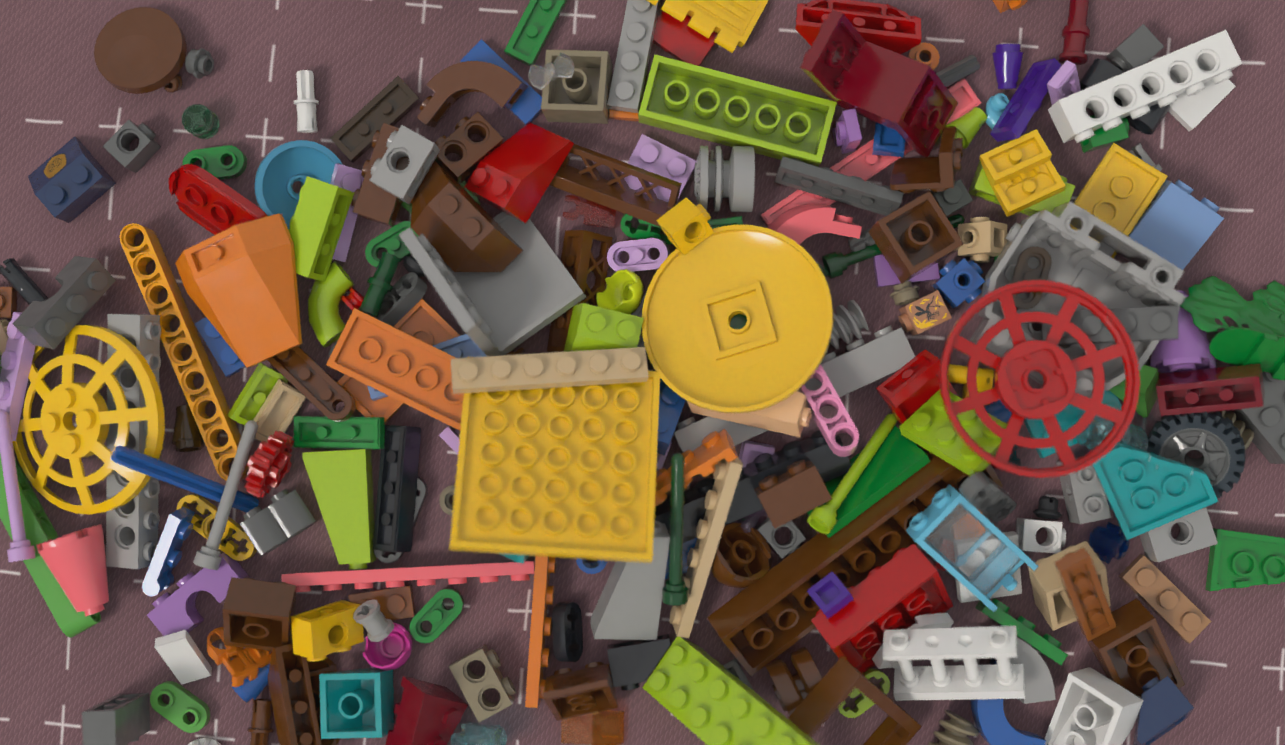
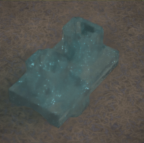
M467 722L461 724L462 732L452 734L451 745H506L507 743L506 731L499 725L489 726Z

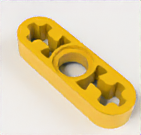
M187 495L181 498L176 510L182 507L189 509L187 507L188 503L197 502L196 509L204 515L208 514L209 511L211 512L204 520L198 514H194L191 521L193 529L208 540L210 523L214 520L218 508L200 495ZM229 517L219 549L236 561H243L253 557L257 552L256 548L242 526ZM233 529L236 531L232 535L235 540L242 541L246 539L248 541L245 545L249 549L248 552L238 553L237 549L239 546L232 540L227 541L226 544L223 542L231 536Z

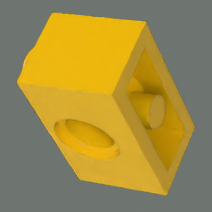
M339 600L291 616L293 653L306 657L308 661H321L326 659L328 654L346 652L351 650L353 645L364 642L362 623H357L353 618L355 610L360 605Z

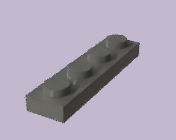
M784 156L774 181L884 216L896 211L903 197V192L891 190L890 186H879L866 182L860 177L846 176L836 173L827 167L813 166L804 163L800 159Z
M1178 306L1110 309L1124 326L1132 342L1179 340ZM1090 310L1074 312L1070 322L1080 328L1093 344L1116 343L1103 322ZM1044 312V313H1051V314H1054V315L1057 316L1059 312ZM1042 323L1043 341H1045L1052 325ZM1065 331L1058 345L1079 344Z

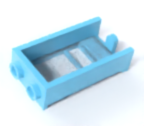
M950 484L935 494L932 503L923 512L915 515L910 521L909 527L905 530L919 546L992 612H995L998 607L989 598L1002 585L1008 591L1016 588L1018 582L1012 575L1024 562L1034 571L1039 567Z

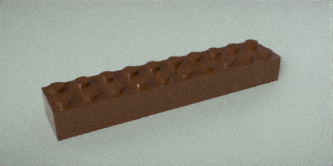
M927 451L926 454L930 459L927 465L832 537L828 538L825 534L819 532L770 569L758 582L749 585L709 615L707 619L750 676L754 675L816 628L811 619L816 616L820 608L808 594V589L832 571L846 589L851 586H857L867 578V575L874 568L882 567L892 560L893 555L901 548H908L913 543L919 549L922 548L905 531L909 527L910 521L932 503V499L938 491L945 489L949 484L960 493V486L970 476ZM989 464L982 472L998 486L1002 487L1003 485L992 465ZM958 504L926 539L930 542L967 514L968 511Z

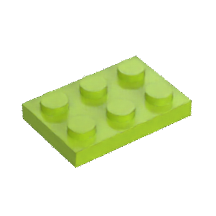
M940 390L899 426L901 435L969 476L982 472L989 465L988 462L981 459L968 448L953 429L945 412ZM949 392L952 403L962 399ZM974 409L958 414L957 417L970 437L985 451L995 456L1001 438L992 433L982 423ZM990 415L999 426L1004 429L1006 428L1007 424Z

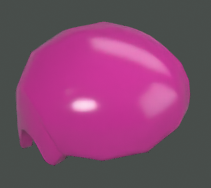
M394 623V629L389 636L379 642H371L368 636L365 637L366 646L363 657L372 667L384 671L398 669L407 662L411 655V634L401 624Z

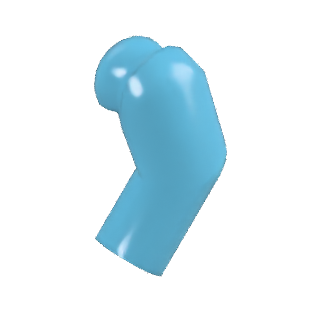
M997 93L995 96L990 97L986 103V124L991 129L994 128L1009 103L1008 97L1005 94Z

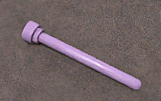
M0 409V455L13 540L10 543V549H7L8 561L14 562L36 558L35 547L31 545L30 539L26 540L9 414L6 410Z

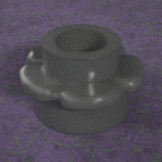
M203 48L198 50L192 49L187 54L185 67L195 78L202 79L203 76H207L212 72L214 60L208 50Z

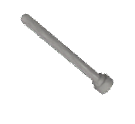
M250 420L245 424L206 546L202 545L201 551L196 552L193 564L211 570L219 569L222 557H220L221 550L218 548L258 429V424L254 420Z

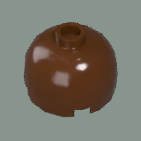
M741 523L724 526L710 569L712 575L727 587H748L758 582L770 569L769 558H771V550L766 539L752 527L749 530L739 527Z

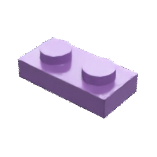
M855 108L843 111L836 122V128L832 129L836 147L841 146L842 154L854 152L862 140Z

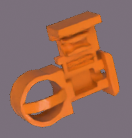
M223 627L215 628L207 636L208 655L217 665L222 663L232 675L233 687L243 685L246 678L249 681L258 677V669L270 664L272 651L253 648L244 649V647L225 645L226 649L214 647L212 643L216 640L221 639L224 643Z

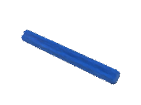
M117 445L111 454V460L116 464L214 501L220 502L225 488L223 484L122 445ZM237 490L232 507L247 513L259 505V500L254 496Z

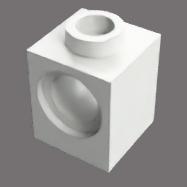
M1017 518L1016 533L1019 539V549L1043 553L1061 552V547H1064L1066 542V530L1062 528L1063 522ZM1044 527L1047 531V539L1044 543L1039 544L1036 541L1035 535L1040 528Z

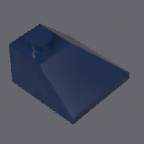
M1168 676L1161 681L1155 677L1142 687L1144 693L1140 698L1143 700L1136 720L1133 745L1152 744L1186 720L1194 709Z

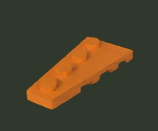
M725 428L719 433L714 431L708 434L702 440V445L695 450L689 449L682 453L685 459L684 489L689 486L693 476L702 474L703 477H706L714 472L716 469L715 465L720 460L725 458L729 463L737 458L732 437ZM671 467L667 470L666 468H661L656 471L655 506L664 502L667 498L666 493L671 490Z

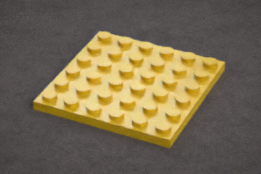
M648 371L649 377L647 382L464 393L450 550L651 563L653 560L660 391L658 371Z

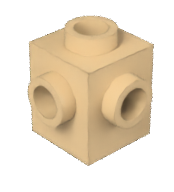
M988 217L970 218V223L958 224V235L964 243L958 249V255L970 257V260H973L975 263L990 262V257L999 256L1007 243V239H1005L1007 224L989 221Z

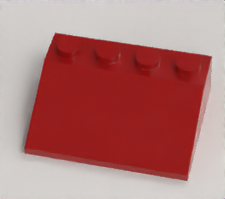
M913 543L908 548L904 547L898 550L893 555L892 560L884 566L876 567L870 571L867 578L860 584L847 588L854 600L829 619L820 609L811 621L837 658L843 657L863 674L875 665L872 658L883 644L884 630L908 629L916 623L914 617L924 614L945 613L953 607V603L938 571Z

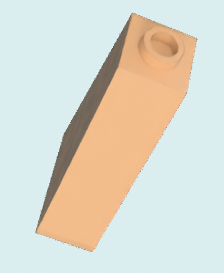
M799 391L768 408L738 414L710 411L688 402L691 413L796 437L801 436L803 426H809L812 416V409L808 407L806 395Z

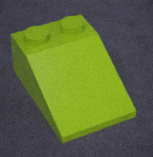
M585 303L574 305L564 352L637 348L643 318Z

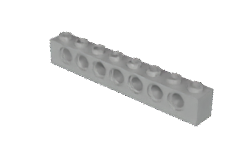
M108 314V329L125 337L139 350L147 360L159 386V369L161 366L160 315ZM107 344V360L117 351L109 344ZM125 360L113 374L124 391L128 409L146 407L139 380L129 363ZM107 386L108 411L117 410L113 395ZM147 420L130 422L127 448L142 454L144 453L148 431ZM112 423L109 427L107 448L113 451L117 439L118 423ZM113 471L107 477L106 500L114 497L129 482L116 471ZM151 477L146 486L131 501L113 511L106 512L107 567L129 569L149 567L158 545V525L160 521L158 513L159 479Z

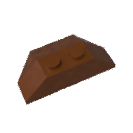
M437 161L433 162L412 198L411 228L419 236L423 234L431 246L437 250L444 262L454 272H503L524 250Z
M293 643L273 647L268 673L278 741L280 745H338L340 738L321 739L319 674L337 672L336 664L329 658L321 661H308L306 657L293 653Z

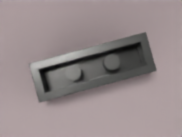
M149 693L117 694L82 712L83 745H128L130 742L138 741L141 735L150 731Z

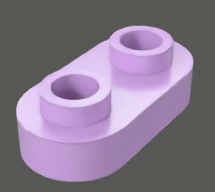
M658 238L620 241L609 248L607 261L609 266L615 271L626 269L633 272L653 270L660 267L670 255L668 245ZM653 248H657L660 252L656 260L650 256V251ZM623 251L629 254V260L626 263L620 260V254Z

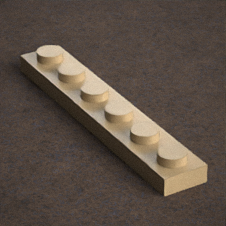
M645 347L451 359L453 394L647 382L649 377Z
M738 456L729 463L724 458L715 465L714 486L706 494V512L704 518L698 521L696 527L697 541L695 547L689 550L687 557L688 570L686 577H682L685 586L688 587V602L684 605L672 606L670 612V623L673 625L678 637L689 639L743 467Z

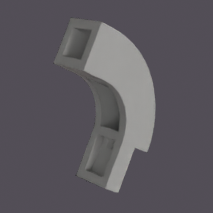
M1017 637V657L1009 658L1011 664H1023L1025 699L1018 700L1024 704L1056 700L1053 679L1045 661L1033 647ZM952 659V660H953V661H962L963 659Z

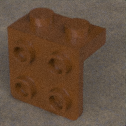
M956 127L943 128L939 157L902 158L895 161L890 179V189L910 193L916 189H930L931 191L940 192L948 188H954L956 172L961 170V157H963V138H957Z

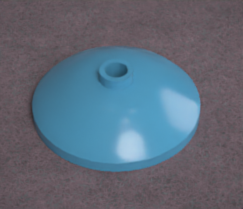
M296 140L283 143L271 150L259 165L255 177V195L258 205L268 216L278 213L282 214L289 230L290 219L295 213L300 198V191L298 193L293 191V183L298 181L302 187L308 176L330 184L335 164H343L331 150L316 142Z

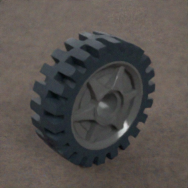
M1218 411L1213 413L1200 412L1162 416L1161 421H1157L1154 424L1147 438L1145 451L1203 470L1207 474L1217 498L1222 497L1223 491L1228 493L1232 490L1233 484L1238 483L1241 473H1243L1245 465L1243 438H1241L1237 426H1233V421L1228 417L1223 418L1222 413ZM1190 450H1197L1203 456L1191 458L1186 453Z

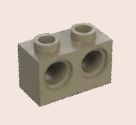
M486 644L455 660L449 666L479 723L512 705L515 700L513 695L516 693L508 676L504 678L498 668L501 666V661L494 649L489 650ZM473 660L481 661L485 665V673L482 675L474 674L470 670V662ZM488 688L498 690L501 699L498 702L488 701L484 694L485 690Z

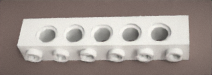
M1224 30L1062 98L1052 105L1048 111L1063 143L1073 139L1076 140V143H1080L1094 136V130L1103 127L1104 131L1111 130L1123 123L1122 118L1131 115L1132 120L1149 113L1151 111L1149 107L1158 104L1160 108L1177 101V95L1183 92L1190 96L1205 89V83L1213 80L1216 85L1233 76L1232 70L1240 66L1242 61L1227 31ZM1197 62L1203 65L1204 70L1200 69ZM1170 73L1177 78V83L1171 79ZM1142 85L1149 89L1150 95L1144 92ZM1114 96L1122 101L1123 107L1115 102ZM1086 108L1094 112L1095 119L1088 116Z

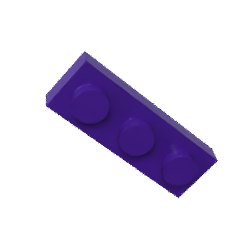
M1055 58L1032 64L990 133L997 142L1019 139L1025 133L1031 117L1041 107V101L1048 91L1047 83L1062 66Z

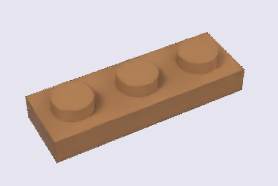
M1139 554L1119 575L1186 643L1190 644L1212 622L1144 555Z

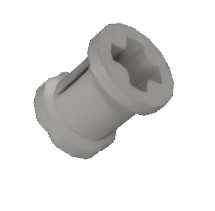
M373 599L364 602L353 614L354 620L359 624L362 623L367 630V636L371 642H379L385 639L394 629V623L391 619H386L382 614L377 600Z

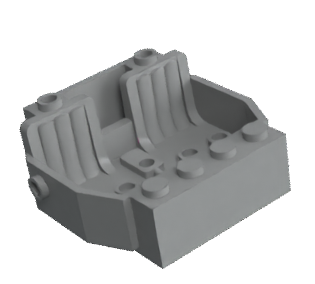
M1071 201L1055 207L1052 213L1043 210L1023 219L1019 224L1016 222L1005 237L1008 242L984 277L985 282L983 283L981 295L982 298L986 294L1010 284L1019 254L1029 247L1037 246L1044 248L1051 256L1052 265L1047 278L1048 281L1061 282L1077 287L1097 298L1108 309L1178 306L1179 312L1180 306L1186 298L1185 295L1174 289L1184 273L1183 270ZM1070 224L1073 225L1074 227H1076V228L1079 229V230H1073V229L1071 228ZM1115 251L1133 263H1120L1111 258ZM1035 257L1029 258L1028 266L1031 269L1037 268L1038 260ZM1029 292L1018 293L1021 299L1025 300L1029 296ZM1043 292L1040 302L1031 309L1016 308L1017 314L1023 312H1059L1066 298L1057 294ZM999 300L979 311V316L983 320L970 338L975 344L990 327L1004 319ZM1078 304V306H1077V308H1076L1075 311L1088 310V309L1085 308L1084 306ZM1033 322L1021 323L1026 341H1043L1042 329L1035 331L1032 328ZM1008 328L997 334L989 342L985 350L1002 358L1009 349L1014 347ZM1159 341L1132 342L1139 363V370H1141ZM1094 343V346L1098 351L1116 343ZM1071 344L1066 348L1057 345L1068 355L1070 360L1086 355L1080 344ZM1121 356L1102 363L1105 378L1104 391H1108L1125 380L1124 364ZM1090 367L1076 372L1075 392L1091 399L1093 373ZM1031 371L1028 374V377L1043 385V377L1039 372Z

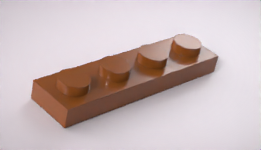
M1082 547L1075 552L1067 553L1061 559L1054 562L1080 629L1087 641L1089 642L1116 628L1117 626L1093 561L1087 550Z

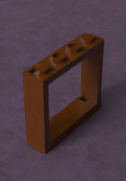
M843 657L837 661L787 718L812 738L850 693L857 688L889 715L863 745H906L922 727L903 708Z

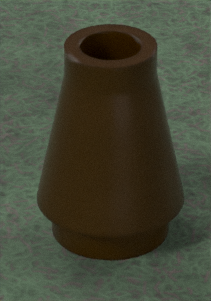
M189 405L176 407L172 444L175 445L176 451L193 452L201 450V443L204 440Z

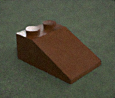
M1137 598L1111 612L1117 626L1116 628L1088 642L1108 679L1139 698L1144 693L1142 687L1155 677L1161 681L1168 676L1178 689L1185 685L1156 618Z
M592 662L584 666L585 669L573 671L571 668L559 669L554 672L553 676L546 677L542 692L543 700L557 721L619 708L609 664L603 665V662Z

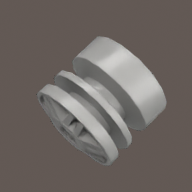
M700 146L694 168V194L697 203H700L707 210L708 198H713L714 212H719L722 198H728L731 212H752L755 187L754 147L733 146L730 159L723 160L721 146H716L714 160H709L708 146Z

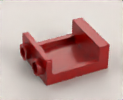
M926 349L876 388L901 425L940 390L939 370L941 360ZM949 382V392L959 397V395Z

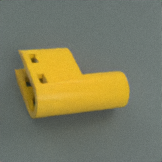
M949 364V382L964 384L962 399L969 397L966 379L968 366ZM977 368L978 393L992 389L993 369Z

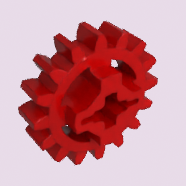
M275 431L273 435L269 436L267 442H260L259 447L250 456L247 463L249 471L246 477L248 481L245 485L246 492L258 498H264L266 493H270L272 487L277 488L280 485L281 480L289 472L292 465L290 459L293 451L291 447L294 444V441H292L293 437L281 431Z

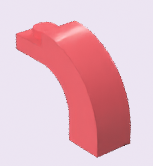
M805 204L794 207L782 213L767 227L784 234L799 245L808 237L818 233H832L859 239L862 226L852 222L853 217L835 213L836 208L827 204Z

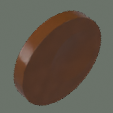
M138 7L116 15L102 28L95 43L94 57L98 70L112 86L123 92L143 94L158 90L175 78L184 64L187 44L182 30L171 16L155 8Z

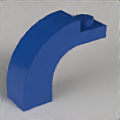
M991 658L990 665L997 664L996 659ZM1003 699L970 700L975 725L989 745L1046 744V740L1040 735L1016 729L1009 724L1003 710Z

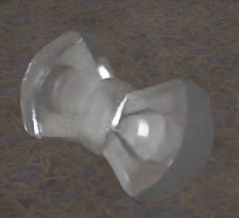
M560 53L554 63H548L545 67L531 65L528 79L531 85L542 90L550 81L557 78H572L575 65L568 55Z

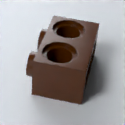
M478 112L471 118L468 116L462 118L456 124L455 131L448 137L443 135L435 141L440 152L434 161H437L459 184L472 175L484 157L503 143V137ZM472 134H478L482 136L484 140L481 142H473L469 139L468 136ZM449 153H456L461 157V160L452 162L445 156Z

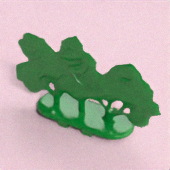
M1209 276L1203 279L1201 284H1194L1188 288L1189 297L1184 299L1180 307L1191 313L1193 324L1206 332H1214L1219 328L1225 329L1215 335L1209 345L1210 353L1216 359L1238 366L1261 363L1262 371L1271 373V378L1285 380V286L1274 280L1267 285L1266 290L1258 289L1252 293L1254 300L1246 301L1231 285L1216 276ZM1223 317H1230L1236 322L1238 327H1229ZM1215 318L1219 319L1223 325L1217 324ZM1247 324L1249 328H1243L1242 325Z

